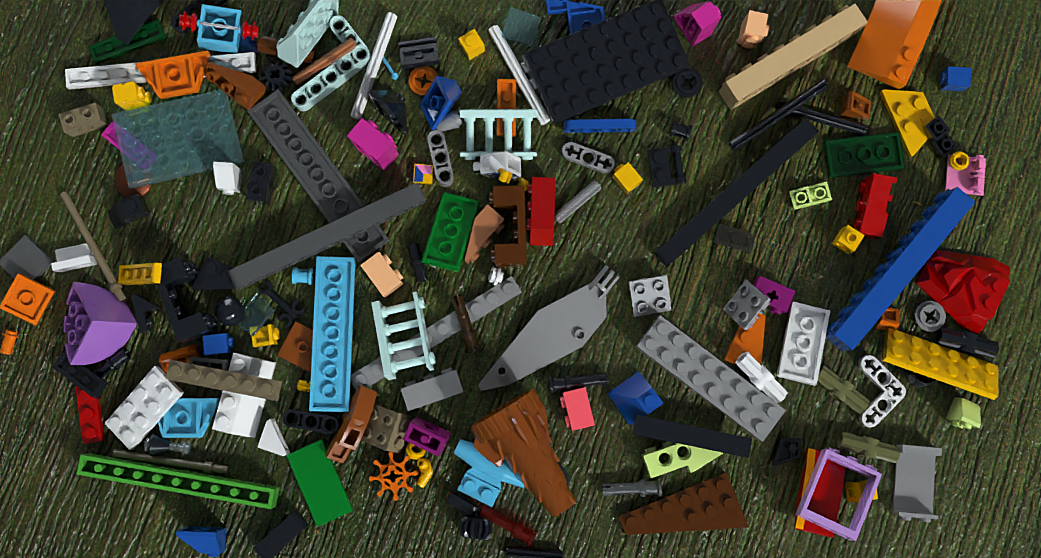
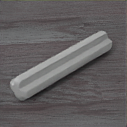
M597 181L590 183L554 214L555 220L558 223L563 222L601 190L600 184Z

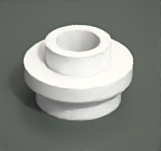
M492 267L488 281L495 286L498 282L501 283L504 272L501 271V267Z

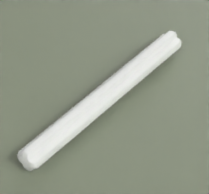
M388 12L386 14L350 114L352 118L360 120L369 97L368 92L372 89L397 19L394 13Z
M494 25L488 29L489 33L516 79L531 109H537L538 122L540 125L547 124L550 118L499 26Z

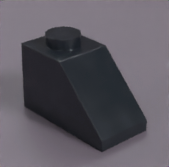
M137 193L118 201L108 211L115 229L151 215L145 198Z

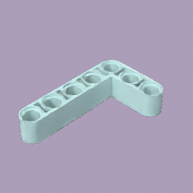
M340 15L330 19V28L340 43L349 38H355L356 48L332 63L292 94V103L300 111H307L369 64L371 54L367 46L345 18ZM337 24H344L342 29H335ZM361 52L367 53L363 59L357 58ZM345 64H351L350 69L343 70ZM330 75H336L334 81H328ZM321 86V90L318 93H313L314 87ZM305 97L306 101L299 105L298 100Z

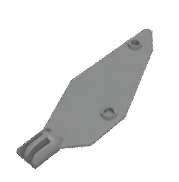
M605 265L591 283L538 310L480 381L479 388L481 390H488L509 385L583 347L607 317L606 294L621 276L618 274L614 276L606 288H604L615 273L611 269L598 283L609 268ZM501 367L505 368L503 374L498 372V369Z

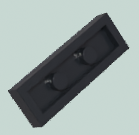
M63 351L52 366V368L95 399H98L109 384V382L85 365H70L65 351Z

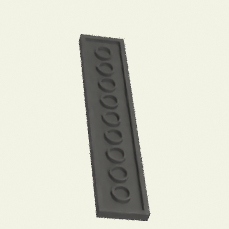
M279 89L247 111L329 223L365 207ZM377 225L343 242L358 263H360L390 240L381 227Z

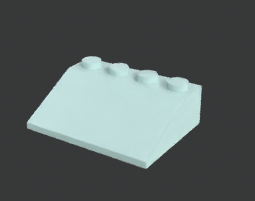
M310 0L305 12L302 11L297 22L289 27L287 35L278 41L276 46L278 57L298 68L330 27V19L338 15L339 0Z

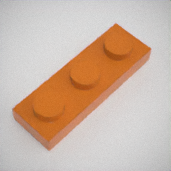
M497 79V109H516V79ZM497 118V136L504 137V121H502V118ZM516 118L512 121V137H516Z

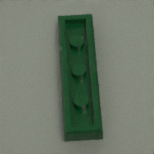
M157 19L142 25L130 44L118 40L115 35L88 47L94 63L98 65L163 40L167 36L161 21Z

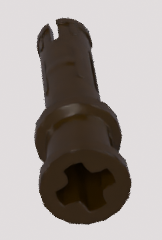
M459 294L458 297L455 295L451 297V301L461 328L460 337L463 338L466 346L465 352H477L482 348L476 337L477 330L472 327L463 295Z

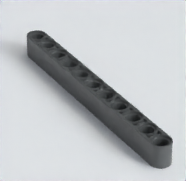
M419 183L410 185L228 271V274L235 289H243L424 204L427 200Z

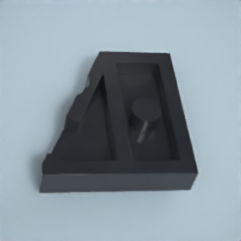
M207 256L191 289L195 291L235 290L228 271L233 269V267Z

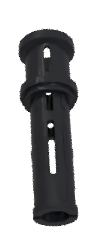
M606 372L570 377L568 374L564 375V377H548L550 394L561 390H566L567 392L572 388L607 385L608 381L606 380Z

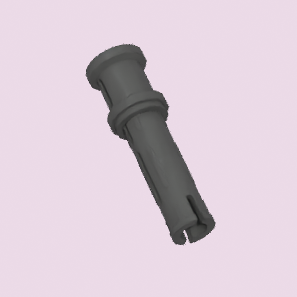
M658 478L657 481L641 479L639 482L602 483L603 496L640 494L642 497L653 494L662 496L661 478Z

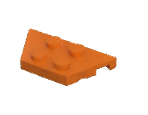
M202 51L135 63V65L160 99L199 92L206 65L209 62L210 52Z

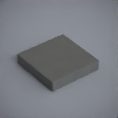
M24 235L0 259V265L14 279L20 273L35 281L51 266V263H54L28 235Z

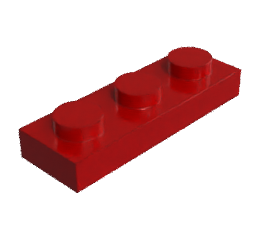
M76 386L83 444L105 441L99 397L95 399Z

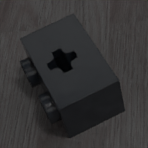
M253 161L246 194L247 200L270 206L277 173L276 167L271 164Z

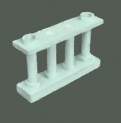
M460 109V118H464V121H466V151L460 152V156H465V160H475L476 156H481L482 154L503 152L493 151V121H495V118H502V121H504V151L515 156H521L523 160H532L533 156H537V151H531V121H533V118H537V109ZM476 118H483V121H485V151H474V121H476ZM514 118H521V121H523V151H512V121H514Z
M413 292L414 301L390 307L383 306L380 301L371 302L384 377L388 380L396 379L395 373L398 370L426 364L430 371L434 370L433 364L436 363L434 353L430 351L423 314L425 302L423 297H420L417 292ZM416 309L417 319L394 325L386 323V317L389 314ZM419 327L420 338L394 344L389 340V335L393 332ZM420 345L423 346L424 356L400 362L393 361L392 354L395 351Z

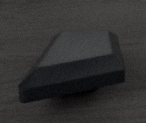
M780 438L772 466L801 458V438Z

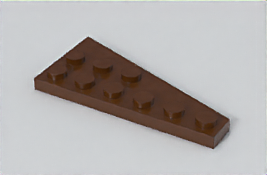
M726 472L618 516L626 535L749 527Z

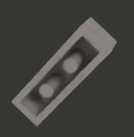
M451 367L442 370V375L434 377V374L422 377V382L416 383L413 380L405 383V388H402L401 392L407 410L410 411L464 392L458 371H453Z

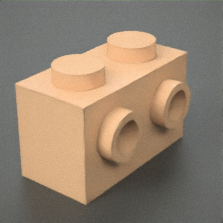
M749 10L742 21L737 44H741L744 48H756L759 42L763 41L764 36H767L769 25H766L768 14Z
M378 252L360 266L382 296L387 297L403 285L401 281L403 276L398 269H392L390 266L392 261L386 253L382 255Z

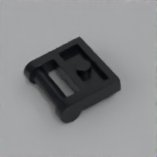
M681 145L647 151L652 188L687 183L682 166ZM668 154H673L677 177L675 179H671Z

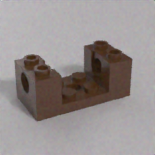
M524 185L493 186V192H489L490 206H494L495 211H513L514 225H517L518 229L514 230V244H495V249H491V261L495 263L496 268L526 267Z

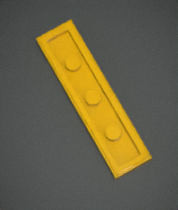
M162 263L120 265L118 283L121 285L160 283Z

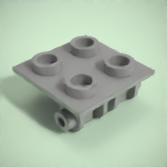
M667 275L629 281L628 288L631 293L634 317L671 311Z
M746 279L723 310L744 330H748L760 318L757 314H763L761 309L765 310L771 304V298L760 292Z

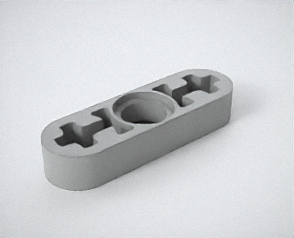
M568 142L562 148V156L566 160L603 174L610 173L615 166L614 159L611 156L582 145ZM570 147H573V151L576 153L582 150L579 160L576 159L578 155L572 153L571 156H568V152L565 150L570 149ZM584 154H592L594 160L591 163H586L583 160ZM597 156L600 157V162L608 160L611 167L604 169L601 163L594 166Z

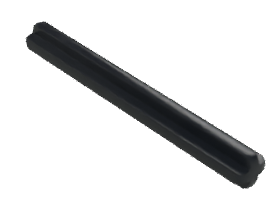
M779 100L776 110L786 104L787 101ZM800 106L790 113L791 115L808 118L815 122L860 135H865L868 131V125L804 106Z

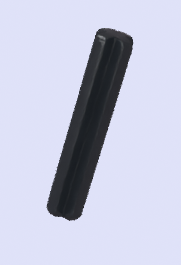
M506 546L505 556L511 558H563V552L561 550Z

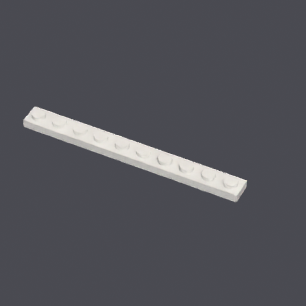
M254 52L216 55L209 58L211 63L245 74L257 73L256 55ZM135 63L65 69L66 88L68 89L124 85V83L132 81L135 83L147 82L140 70L137 69Z

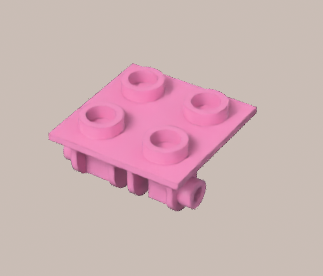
M948 155L945 191L959 187L966 194L983 196L986 158L983 155L969 157L968 166L961 171H957L950 166L949 158L951 155ZM957 158V164H961L960 159Z

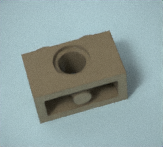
M97 103L59 114L64 133L72 137L109 126L104 108Z

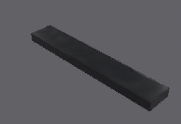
M635 415L632 434L746 458H749L752 438L641 415Z

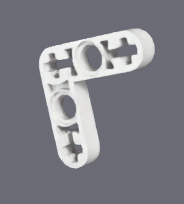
M866 355L859 359L858 366L882 392L859 415V422L865 427H874L904 398L906 389L874 356ZM865 360H866V361L871 360L872 362L870 363V365H871L874 369H875V368H878V367H879V369H877L876 371H874V370H873L872 368H870V367H866V368H865V365H866ZM880 372L886 374L887 379L884 383H880L877 380V375ZM890 384L893 388H899L897 391L899 395H893V389L891 387L885 388V386ZM882 399L887 403V408L883 411L878 408V402ZM875 411L880 414L879 416L874 414L871 417L872 423L866 422V415H872Z

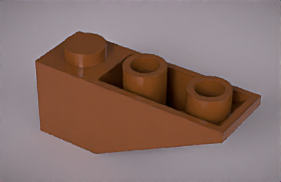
M211 62L207 63L204 76L247 110L263 100L266 86L253 76Z

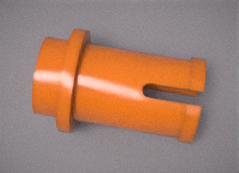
M6 329L5 333H2L4 338L0 353L13 354L16 338L19 337L17 331Z

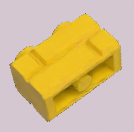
M133 81L124 83V85H113L114 102L129 113L138 112V110H149L152 98L150 92H146L142 86L140 87Z

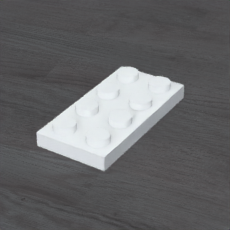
M791 302L777 377L813 386L817 385L830 315L829 310Z
M159 366L152 368L105 422L107 427L129 450L136 448L184 393L172 380L166 379L167 374Z

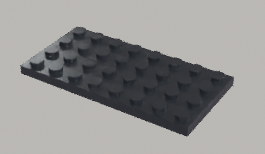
M654 0L524 53V58L553 125L691 67L663 0Z

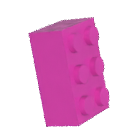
M361 118L347 135L354 147L383 171L399 155L393 138L385 131L380 133L378 126L370 119L365 121Z

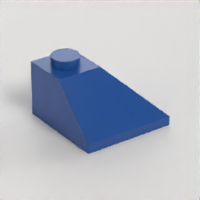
M436 76L420 103V107L431 130H435L459 99L462 92L456 80Z
M639 371L607 393L629 425L634 423L635 415L646 416L663 404L657 393Z
M187 526L176 531V536L199 553H205L207 557H218L226 548L227 527Z

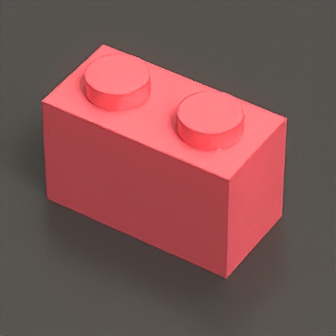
M586 387L562 392L563 397H560L562 409L566 408L567 416H564L567 428L571 427V430L574 431L594 426L595 423Z

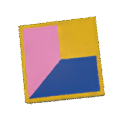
M414 164L413 183L432 185L434 166Z

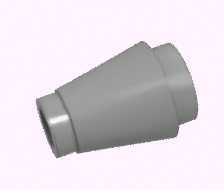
M450 111L436 129L447 131L460 128V125L464 123L463 119L460 118L459 111Z

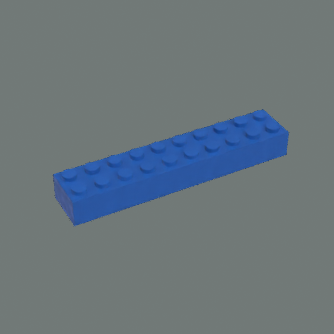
M959 187L951 190L947 189L944 193L940 192L933 201L935 203L932 207L929 206L921 214L923 216L922 219L916 221L910 227L911 232L907 236L904 235L898 241L899 246L897 249H893L886 256L887 261L884 264H880L874 270L875 275L873 278H869L863 283V290L859 294L856 293L850 299L851 304L848 308L845 307L839 312L838 320L835 323L832 322L827 327L825 338L841 351L854 350L976 201Z

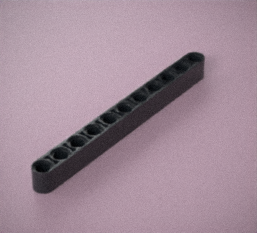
M805 118L654 254L668 267L811 140L819 130L808 118Z

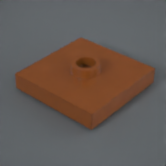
M295 321L277 356L311 373L313 330Z

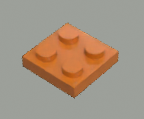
M18 273L5 295L0 309L37 325L56 291Z

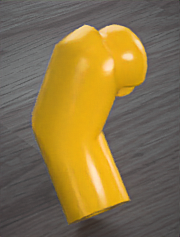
M421 458L417 461L421 475L416 484L424 488L431 478L433 470L430 461L426 458Z

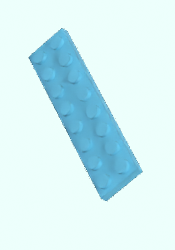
M319 256L316 258L309 411L349 412L355 258Z

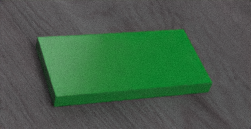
M443 191L423 254L422 263L459 273L480 201Z
M323 439L286 455L317 527L354 510L332 459L325 456L327 447Z

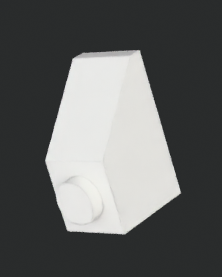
M213 162L216 188L225 195H234V192L240 193L242 170L233 163Z

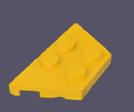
M881 90L879 93L896 131L900 132L901 142L910 158L927 141L928 138L923 127L935 117L923 92Z

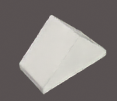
M275 418L266 421L258 448L286 456L291 452Z

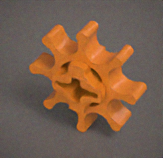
M389 452L390 461L388 464H382L378 459L374 460L373 463L380 468V474L378 476H370L369 481L379 480L382 483V488L377 493L378 496H381L384 490L390 489L394 493L393 500L397 501L399 499V488L404 487L409 492L414 490L413 487L408 485L407 478L411 475L417 476L418 471H407L405 464L410 459L408 455L403 462L399 463L394 460V452ZM392 471H394V473L398 475L402 474L401 476L397 477L395 481H393L392 477H385L390 475Z

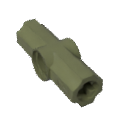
M824 365L820 367L817 382L826 388L832 397L842 403L844 402L858 414H861L868 408L870 401L855 390L849 381L837 376Z
M841 432L837 440V448L852 451L864 457L878 458L883 461L896 463L900 456V447L879 442L880 440L874 438L860 437L847 432Z

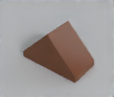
M849 91L841 98L839 116L867 120L870 116L871 101L854 91Z

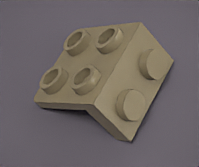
M374 404L369 422L360 441L385 451L401 453L405 441L403 439L412 416Z

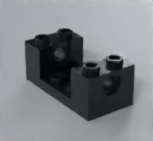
M181 257L162 264L161 280L156 285L177 341L191 343L203 338L205 335L218 332L216 328L218 327V322L215 316H212V314L205 315L204 312L190 316L187 307H184L182 303L183 294L177 287L194 281L197 277L198 268L194 262L192 263V261Z

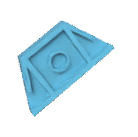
M179 398L158 422L162 437H203L221 398Z

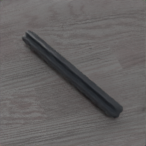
M821 79L729 142V146L733 151L737 150L828 88V83L825 79Z

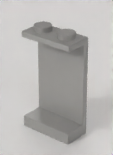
M896 444L897 447H900V456L895 463L892 514L899 516L901 520L911 521V517L918 518V521L931 522V519H938V515L933 514L936 456H942V448Z

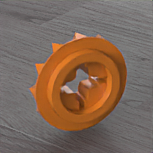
M429 66L417 67L410 73V88L420 96L426 95L438 74ZM426 74L427 81H430V83H425L422 88V84L418 80H422Z

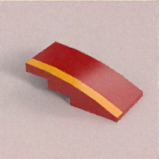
M810 448L806 450L800 490L797 493L796 512L821 451ZM826 460L807 507L808 510L836 523L844 483V466L831 460ZM795 515L794 529L831 538L834 537L833 532Z

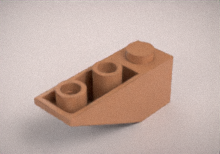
M488 204L474 220L464 260L467 264L470 261L473 263L480 256L478 252L482 247L486 249L493 241L491 237L495 233L499 234L505 227V219Z

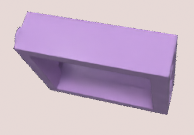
M829 447V449L821 450L795 515L850 541H856L882 474L877 472V468L868 464L863 466L858 463V459L851 456L846 458L839 455L840 451ZM827 459L868 478L849 528L807 509Z

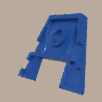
M546 0L547 15L567 13L570 34L605 21L604 7L582 2L575 3L569 0Z

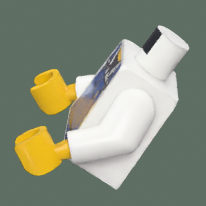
M507 151L482 154L480 162L473 163L474 173H481L489 178H498V180L508 184L512 178L514 181H519L517 186L524 185L525 192L528 189L529 182L521 177V158Z

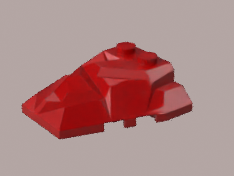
M935 250L924 264L915 284L932 300L939 303L945 313H948L959 327L978 335L985 327L987 321L994 317L1010 283L1008 278L1010 267L993 258Z

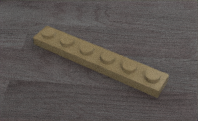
M170 360L166 375L168 380L278 401L282 381Z

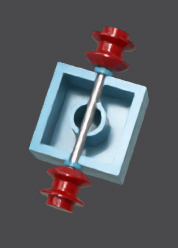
M202 4L200 19H198L195 12H193L192 16H188L186 11H184L183 15L180 14L179 26H182L183 31L186 27H189L193 32L199 27L197 37L199 49L238 54L240 34L244 40L247 36H250L252 41H254V37L258 38L259 26H256V22L248 25L247 20L242 23L241 10Z

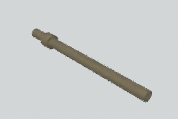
M114 449L112 454L113 457L203 470L204 473L210 474L213 472L228 474L229 466L217 465L210 461L203 463L157 455L150 456L149 454Z

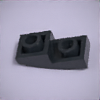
M940 116L935 117L923 127L932 148L940 160L958 148L948 134L950 129Z

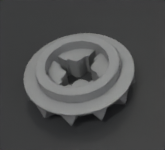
M934 301L922 302L917 306L914 313L915 323L918 324L920 329L925 331H936L945 323V311L939 303ZM933 311L931 315L933 320L926 321L927 316L924 312L930 313Z

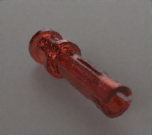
M486 504L480 513V516L512 533L513 538L521 539L529 547L538 532L524 526L523 522L518 521L517 523Z

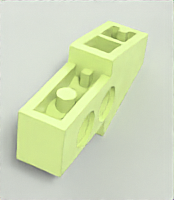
M667 441L663 443L664 447L656 449V446L645 449V453L641 454L648 476L654 478L685 466L688 472L692 473L723 453ZM681 446H684L687 450L686 455L683 457H679L677 454V450ZM660 454H668V461L666 463H660Z

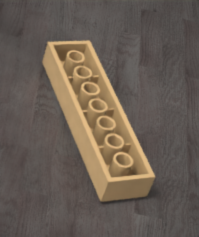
M856 3L850 7L845 5L837 11L836 15L832 16L831 14L824 18L818 26L816 24L812 25L802 36L797 34L789 40L788 44H781L776 47L770 55L764 54L757 59L758 62L754 65L749 63L737 75L735 73L729 75L725 79L726 81L721 84L722 88L719 90L729 109L736 108L856 35L868 23Z

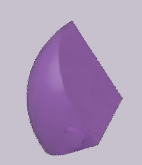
M73 282L66 303L70 305L68 316H64V332L68 334V343L65 344L67 357L70 365L96 363L118 352L130 338L137 322L129 307L123 301H118L115 294L92 284Z

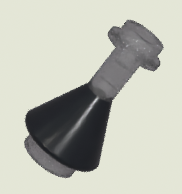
M154 433L152 436H147L144 449L146 452H149L150 456L166 451L182 452V456H185L191 452V443H188V441H184L183 444L171 443L159 434Z

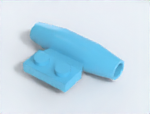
M460 439L454 454L472 467L466 471L457 490L492 507L501 490V481L524 488L517 473L513 474L505 459L503 464L497 468L495 464L488 461L475 449L474 443Z

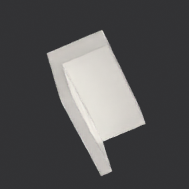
M87 243L55 250L57 262L51 263L52 271L60 273L98 265Z

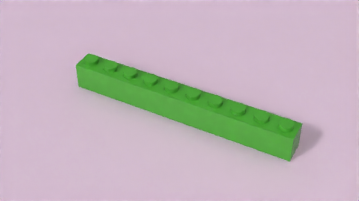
M91 453L80 455L77 475L267 509L276 507L280 488Z

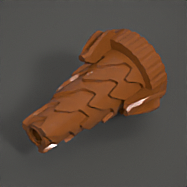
M534 388L501 405L471 425V431L475 436V449L488 461L495 464L497 468L503 464L505 459L513 474H518L526 489L532 491L537 501L543 504L553 518L577 503L567 486L566 477L557 463L560 460L550 445L552 440L549 437L547 414Z

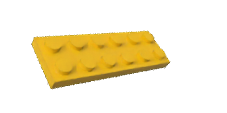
M888 328L885 331L884 362L993 400L998 397V365L892 328Z

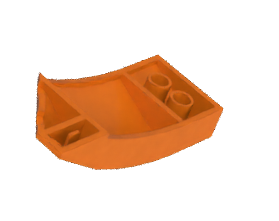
M876 0L867 20L868 23L863 29L847 67L897 89L906 86L929 35L942 0Z

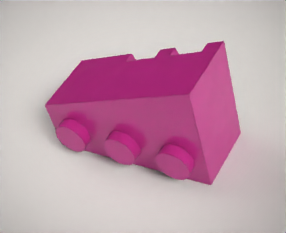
M708 1L689 5L672 17L693 47L712 35L721 19V12L716 5Z

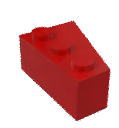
M874 173L860 182L858 188L860 199L855 207L857 219L853 222V228L865 235V238L877 240L883 237L889 214L886 213L888 201L892 202L893 195L889 194L892 183L897 182V177Z
M532 177V184H528V196L532 197L531 201H528L527 213H531V218H527V230H530V245L553 246L555 178Z

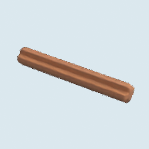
M352 38L347 39L295 74L293 81L296 85H301L355 49L356 42Z

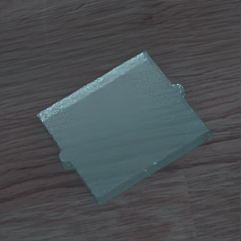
M510 7L507 19L504 20L505 25L501 36L532 47L535 37L539 33L538 27L541 17Z
M257 293L246 305L244 318L239 323L242 326L241 328L253 337L275 311L268 304L269 301L263 299Z

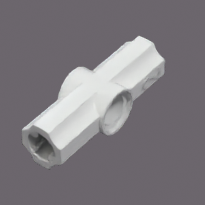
M748 351L742 353L735 362L737 366L749 376V380L760 391L762 390L776 403L785 399L788 392L774 379L775 377L764 365H760Z

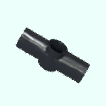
M941 327L936 334V344L955 348L956 351L995 358L999 352L998 342L978 337L974 333L958 332Z

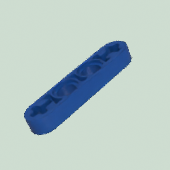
M635 119L563 121V132L636 131Z

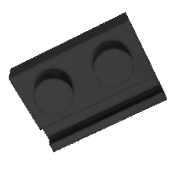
M436 37L399 42L402 69L440 64Z

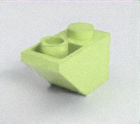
M954 397L946 419L952 421L951 424L961 429L963 427L969 430L972 427L980 428V405L964 398Z

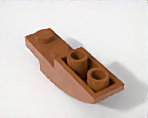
M359 385L349 403V412L343 413L341 417L343 422L325 452L327 458L344 463L351 449L355 450L374 407L377 395L375 390Z

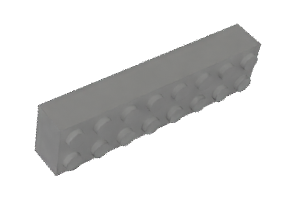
M661 315L655 319L635 346V348L758 441L763 442L786 411Z

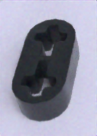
M450 490L447 491L443 498L472 517H476L480 510L478 506Z

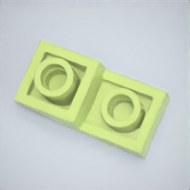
M827 182L789 191L794 210L832 200Z

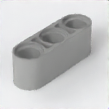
M433 130L428 135V144L436 179L441 186L448 187L453 183L454 175L446 140L441 131ZM434 137L442 138L439 144H433L432 139ZM444 155L446 159L444 162L439 163L436 161V157ZM448 173L450 178L447 181H442L440 179L441 174Z

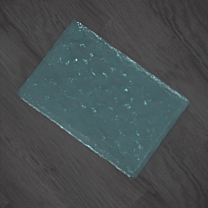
M222 90L111 114L130 189L214 170L213 162H226L235 165L245 162L229 97Z

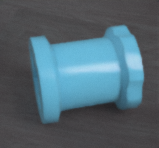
M293 267L292 284L300 282L313 285V268L306 270Z

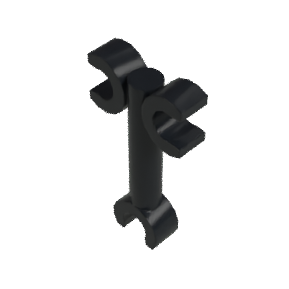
M266 280L265 283L268 285V290L264 291L262 288H258V291L263 295H268L287 313L280 315L278 320L282 321L287 317L289 322L285 327L290 328L299 314H304L307 308L303 307L298 311L296 307L300 303L299 300L294 301L291 308L273 290V284Z

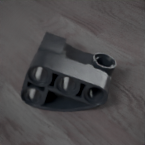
M104 0L117 39L130 44L138 30L163 3V0Z

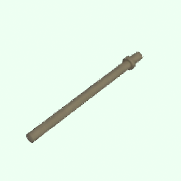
M66 191L62 192L60 197L111 286L110 291L114 292L118 301L124 300L126 297L121 289L122 285L116 281L69 194Z

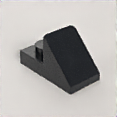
M131 295L140 333L153 332L155 322L150 313L164 308L141 295Z

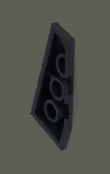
M370 90L368 94L377 111L406 136L408 134L407 107L403 96L398 92L394 94L390 90Z

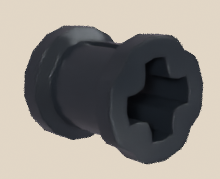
M674 120L669 136L680 137L687 142L691 134L692 125L686 126Z

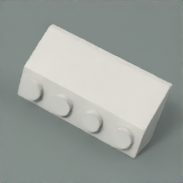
M233 353L228 371L272 379L276 363L240 353ZM222 391L212 429L255 438L266 399Z

